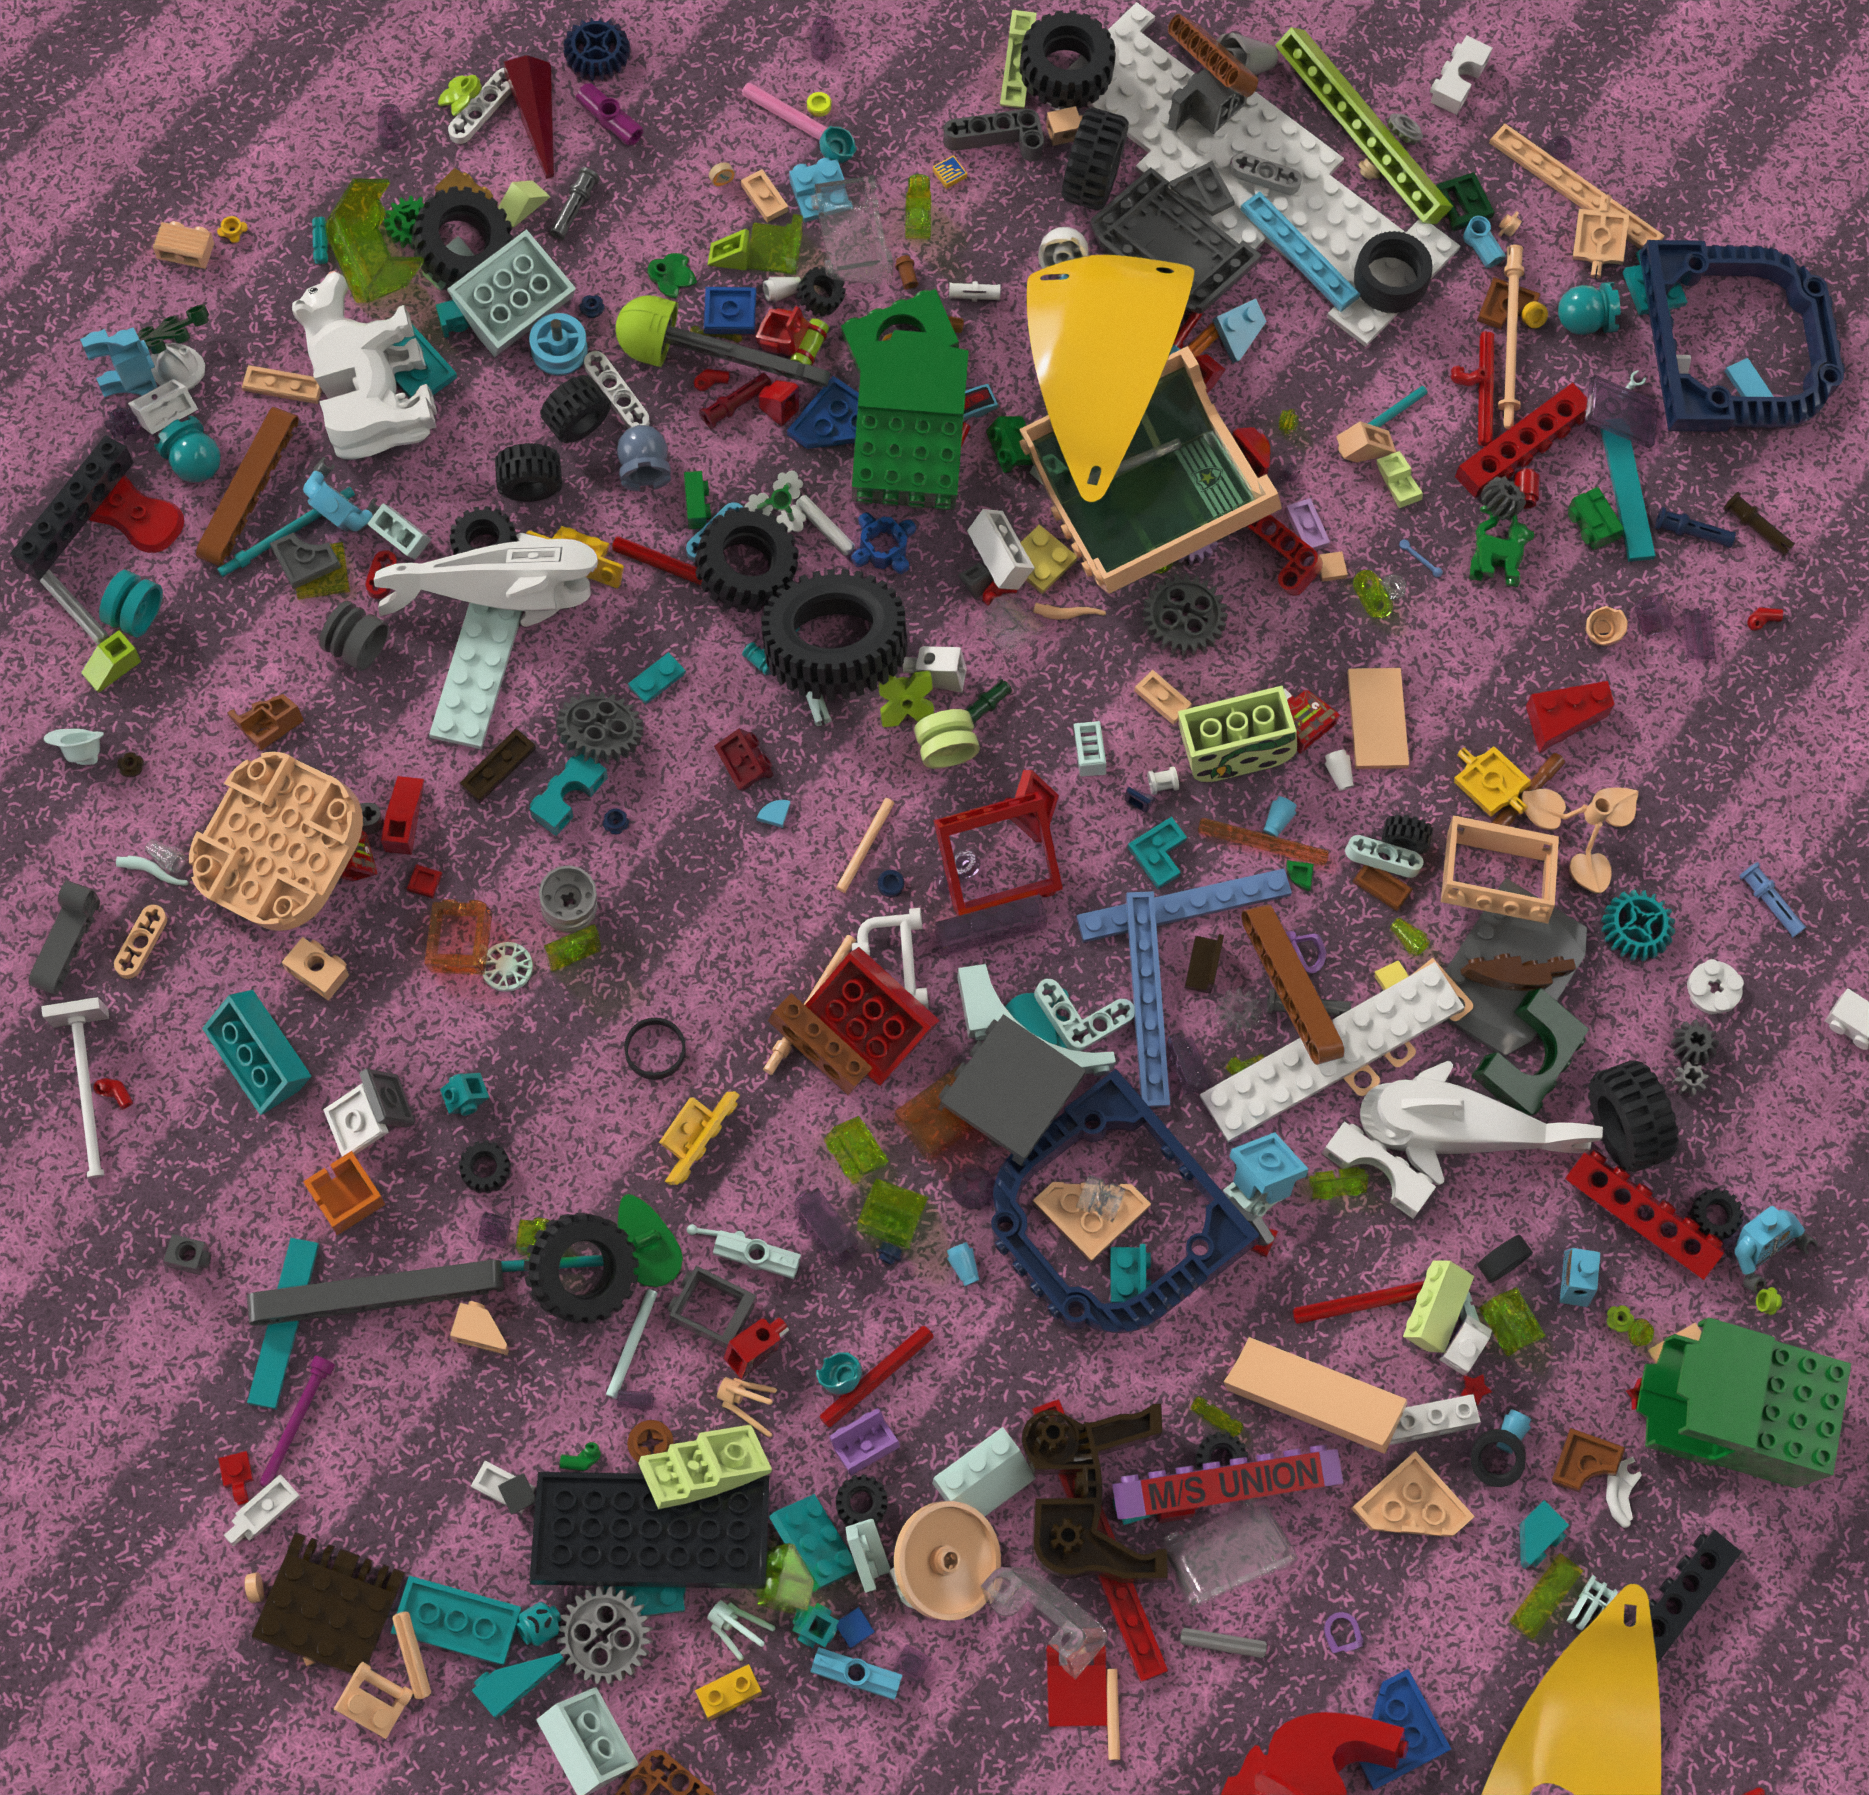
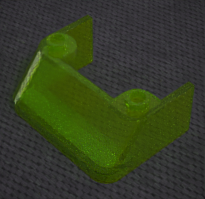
M353 178L326 221L327 238L351 294L357 303H370L407 287L424 262L423 257H391L380 233L379 227L386 216L385 208L382 206L380 198L390 184L389 179Z

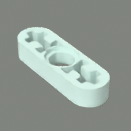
M1361 835L1351 837L1345 848L1347 857L1354 862L1408 878L1416 877L1424 863L1423 858L1415 851ZM1378 853L1387 854L1391 860H1383L1379 857Z

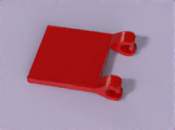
M1104 1644L1093 1646L1094 1665L1059 1666L1058 1645H1048L1046 1647L1049 1727L1107 1726L1106 1646Z

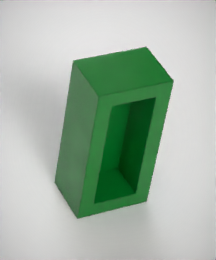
M702 471L684 472L688 529H702L706 525V519H711L710 504H705L704 496H709L708 480L703 481Z

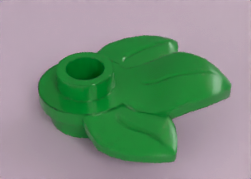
M680 253L668 254L664 259H654L647 268L650 280L657 283L660 292L670 298L676 299L678 297L679 287L693 286L697 282L693 271L686 267L689 258Z

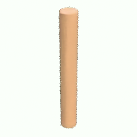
M1106 1669L1108 1760H1120L1117 1669Z

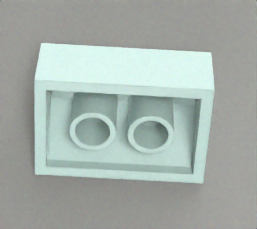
M1002 1427L933 1478L932 1484L945 1501L965 1503L978 1510L985 1517L1036 1478L1021 1450Z
M597 1687L555 1704L536 1719L577 1795H589L639 1765Z

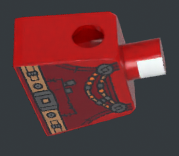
M779 1317L770 1324L766 1319L761 1318L729 1341L723 1359L742 1380L778 1350L781 1342L780 1337L789 1331L787 1324Z

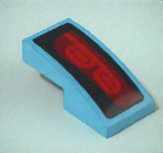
M989 384L981 385L965 392L963 422L973 416L976 418L984 416L1000 407Z

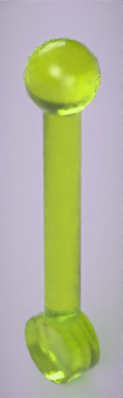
M698 326L690 328V332L731 339L736 343H740L743 339L741 334H704V330H700Z

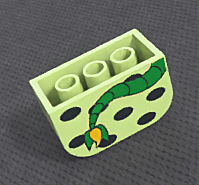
M1283 686L1178 711L1180 733L1193 777L1198 781L1214 782L1272 768L1291 759L1297 751V731Z

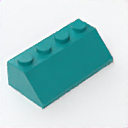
M254 990L228 995L202 1028L260 1115H263L300 1091L312 1077Z

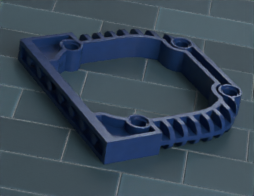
M1699 240L1646 241L1639 252L1668 431L1727 432L1730 427L1787 428L1799 426L1815 417L1823 408L1828 398L1843 382L1845 365L1841 362L1840 356L1841 344L1837 340L1836 335L1837 322L1833 318L1832 313L1833 301L1832 297L1829 296L1826 281L1820 276L1811 275L1804 265L1798 266L1794 258L1789 254L1785 253L1783 255L1772 247L1768 249L1759 245L1754 247H1748V245L1706 246L1705 241ZM1703 276H1753L1769 279L1786 290L1789 305L1794 311L1801 314L1811 363V369L1803 380L1804 392L1787 397L1732 396L1730 391L1723 386L1716 385L1709 389L1690 374H1679L1676 356L1677 341L1673 338V318L1669 314L1668 293L1680 283L1685 286H1695Z
M1117 1069L1113 1070L1064 1108V1113L1053 1120L1022 1166L1012 1160L1014 1155L1011 1153L1002 1164L994 1184L993 1201L995 1214L991 1220L992 1234L996 1240L994 1242L995 1247L1003 1256L1008 1254L1013 1260L1011 1264L1013 1269L1021 1278L1024 1275L1031 1282L1029 1287L1038 1299L1043 1297L1049 1304L1047 1309L1056 1320L1061 1318L1069 1328L1075 1330L1082 1329L1087 1325L1095 1330L1119 1334L1144 1329L1163 1317L1204 1283L1208 1284L1255 1247L1260 1239V1234ZM1089 1121H1097L1100 1124L1096 1129H1088L1085 1125ZM1143 1125L1160 1144V1151L1168 1161L1173 1160L1179 1166L1178 1172L1186 1182L1191 1180L1210 1204L1206 1206L1205 1224L1202 1233H1196L1187 1240L1186 1257L1139 1295L1125 1302L1104 1304L1088 1289L1079 1286L1069 1287L1027 1237V1216L1019 1206L1018 1201L1023 1187L1029 1180L1079 1140L1084 1139L1091 1143L1098 1142L1104 1138L1107 1130L1135 1131ZM1004 1222L1013 1225V1228L1008 1232L998 1229L999 1225ZM1201 1245L1207 1249V1253L1196 1255L1192 1249ZM1074 1307H1079L1084 1310V1313L1080 1317H1072L1069 1311Z

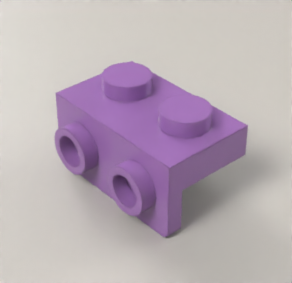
M879 1408L865 1413L858 1420L839 1428L829 1437L835 1453L850 1476L900 1448L897 1438L886 1424Z

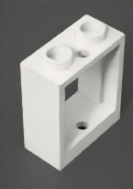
M175 379L128 403L141 427L151 434L165 428L173 421L180 420L198 410L186 386ZM153 394L157 395L156 400L152 399Z

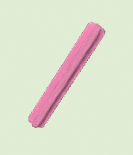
M747 83L742 90L744 97L820 140L821 135L827 129L824 125L752 83Z

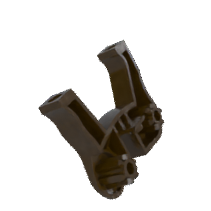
M1152 1404L1147 1409L1138 1413L1118 1414L1095 1422L1084 1421V1424L1054 1410L1039 1412L1027 1421L1022 1432L1021 1441L1033 1475L1076 1474L1074 1491L1075 1495H1080V1498L1035 1499L1032 1552L1036 1563L1044 1572L1060 1579H1074L1086 1575L1106 1577L1119 1583H1165L1167 1581V1549H1157L1150 1554H1139L1097 1530L1102 1504V1475L1098 1456L1160 1438L1163 1432L1161 1404Z

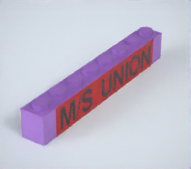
M1327 1444L1311 1446L1309 1453L1301 1454L1300 1448L1283 1451L1284 1457L1274 1458V1453L1256 1455L1257 1461L1247 1462V1457L1230 1459V1465L1221 1467L1220 1461L1204 1463L1203 1469L1193 1471V1466L1175 1468L1176 1474L1166 1475L1165 1470L1148 1472L1149 1478L1140 1480L1138 1474L1122 1476L1121 1483L1112 1484L1117 1519L1141 1517L1343 1484L1338 1449H1327Z

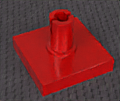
M1023 770L1015 798L1038 792L1044 799L1050 826L1059 795L1033 770ZM1036 812L1010 819L1033 841L1042 843Z

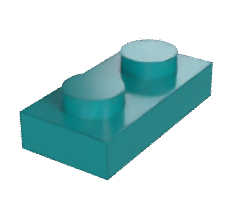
M668 652L629 682L628 687L646 705L686 674V670Z

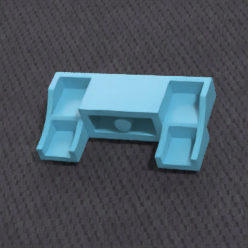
M134 327L118 331L111 337H108L105 329L98 332H91L86 337L80 339L89 360L110 355L115 370L107 371L102 376L96 378L104 397L117 393L144 395L157 388L151 371L152 368H155L145 341L139 340Z

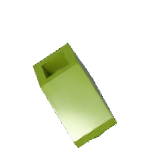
M118 630L96 647L81 673L99 693L138 665L141 660L135 647Z

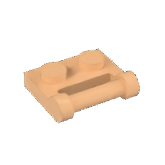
M361 1662L334 1710L386 1739L403 1708L410 1701L413 1691L406 1686L402 1688L370 1670V1665ZM365 1680L396 1698L392 1706L360 1689L361 1683Z

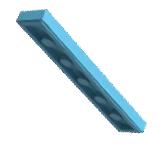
M1258 192L1241 205L1240 210L1340 312L1359 299L1360 293L1261 192Z

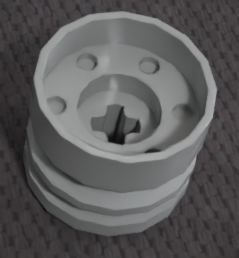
M570 865L557 867L550 871L541 882L539 889L541 912L547 924L552 928L565 933L577 932L587 927L595 918L598 908L596 885L591 876L583 869ZM570 899H573L574 905L564 906V901L568 902Z

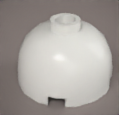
M1058 227L1051 230L1044 236L1038 253L1039 264L1042 269L1055 265V263L1058 264L1067 260L1089 256L1088 243L1084 236L1076 229L1070 227Z

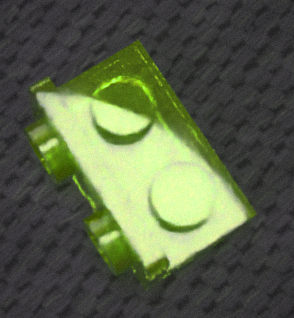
M860 1116L834 1126L824 1139L827 1149L833 1154L841 1166L842 1172L853 1185L858 1183L864 1175L884 1167L889 1161Z
M1517 1287L1493 1297L1479 1308L1507 1357L1545 1337L1543 1330Z

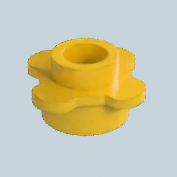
M228 216L222 220L221 227L218 228L217 233L220 237L230 239L231 243H237L240 241L242 233L246 232L248 227L245 222H241L237 217Z

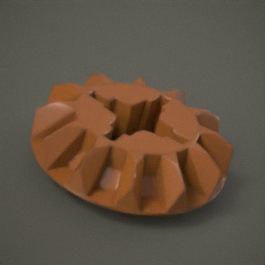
M646 1420L640 1422L631 1430L627 1442L628 1450L631 1457L638 1463L641 1456L651 1455L648 1447L638 1446L647 1442V1432H650L653 1440L663 1441L655 1445L654 1454L668 1452L670 1444H674L670 1429L662 1422Z

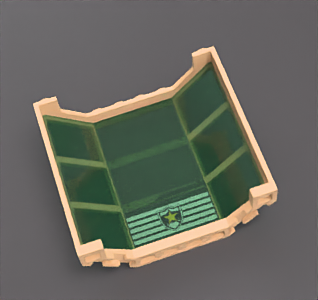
M1188 346L1168 356L1157 386L1132 441L1104 496L1095 502H1088L1081 497L1057 441L1049 415L1019 429L1022 436L1019 444L1024 454H1029L1053 504L1050 510L1055 520L1062 521L1063 525L1060 527L1067 540L1071 538L1074 542L1071 544V547L1077 559L1083 558L1084 562L1081 564L1087 577L1093 576L1097 585L1108 594L1282 509L1278 492L1267 474L1257 478L1218 414L1215 405L1211 403L1206 392L1207 388L1203 381L1199 364ZM1094 466L1091 469L1087 484L1097 486L1101 474L1099 466Z

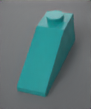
M558 1653L497 1669L491 1674L487 1671L474 1682L476 1687L472 1691L497 1721L564 1663L565 1659Z

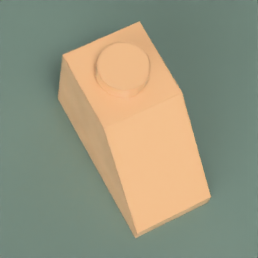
M1361 421L1336 436L1341 456L1356 463L1384 457L1396 452L1388 430Z
M469 1301L468 1305L460 1303L450 1334L452 1341L508 1355L509 1348L489 1311L485 1309V1306L473 1301Z

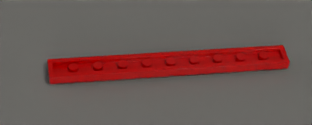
M1059 1399L1032 1409L1033 1416L1046 1410H1054L1065 1414ZM1076 1474L1057 1475L1066 1498H1080V1495H1075L1074 1491ZM1101 1505L1097 1530L1116 1541ZM1098 1576L1140 1683L1167 1673V1666L1134 1584L1119 1583L1115 1580Z

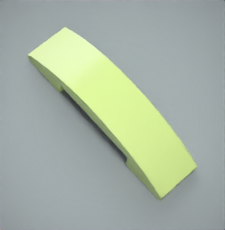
M1012 10L1000 106L1022 109L1025 107L1027 87L1024 86L1022 75L1020 74L1021 49L1024 35L1036 21L1037 13Z

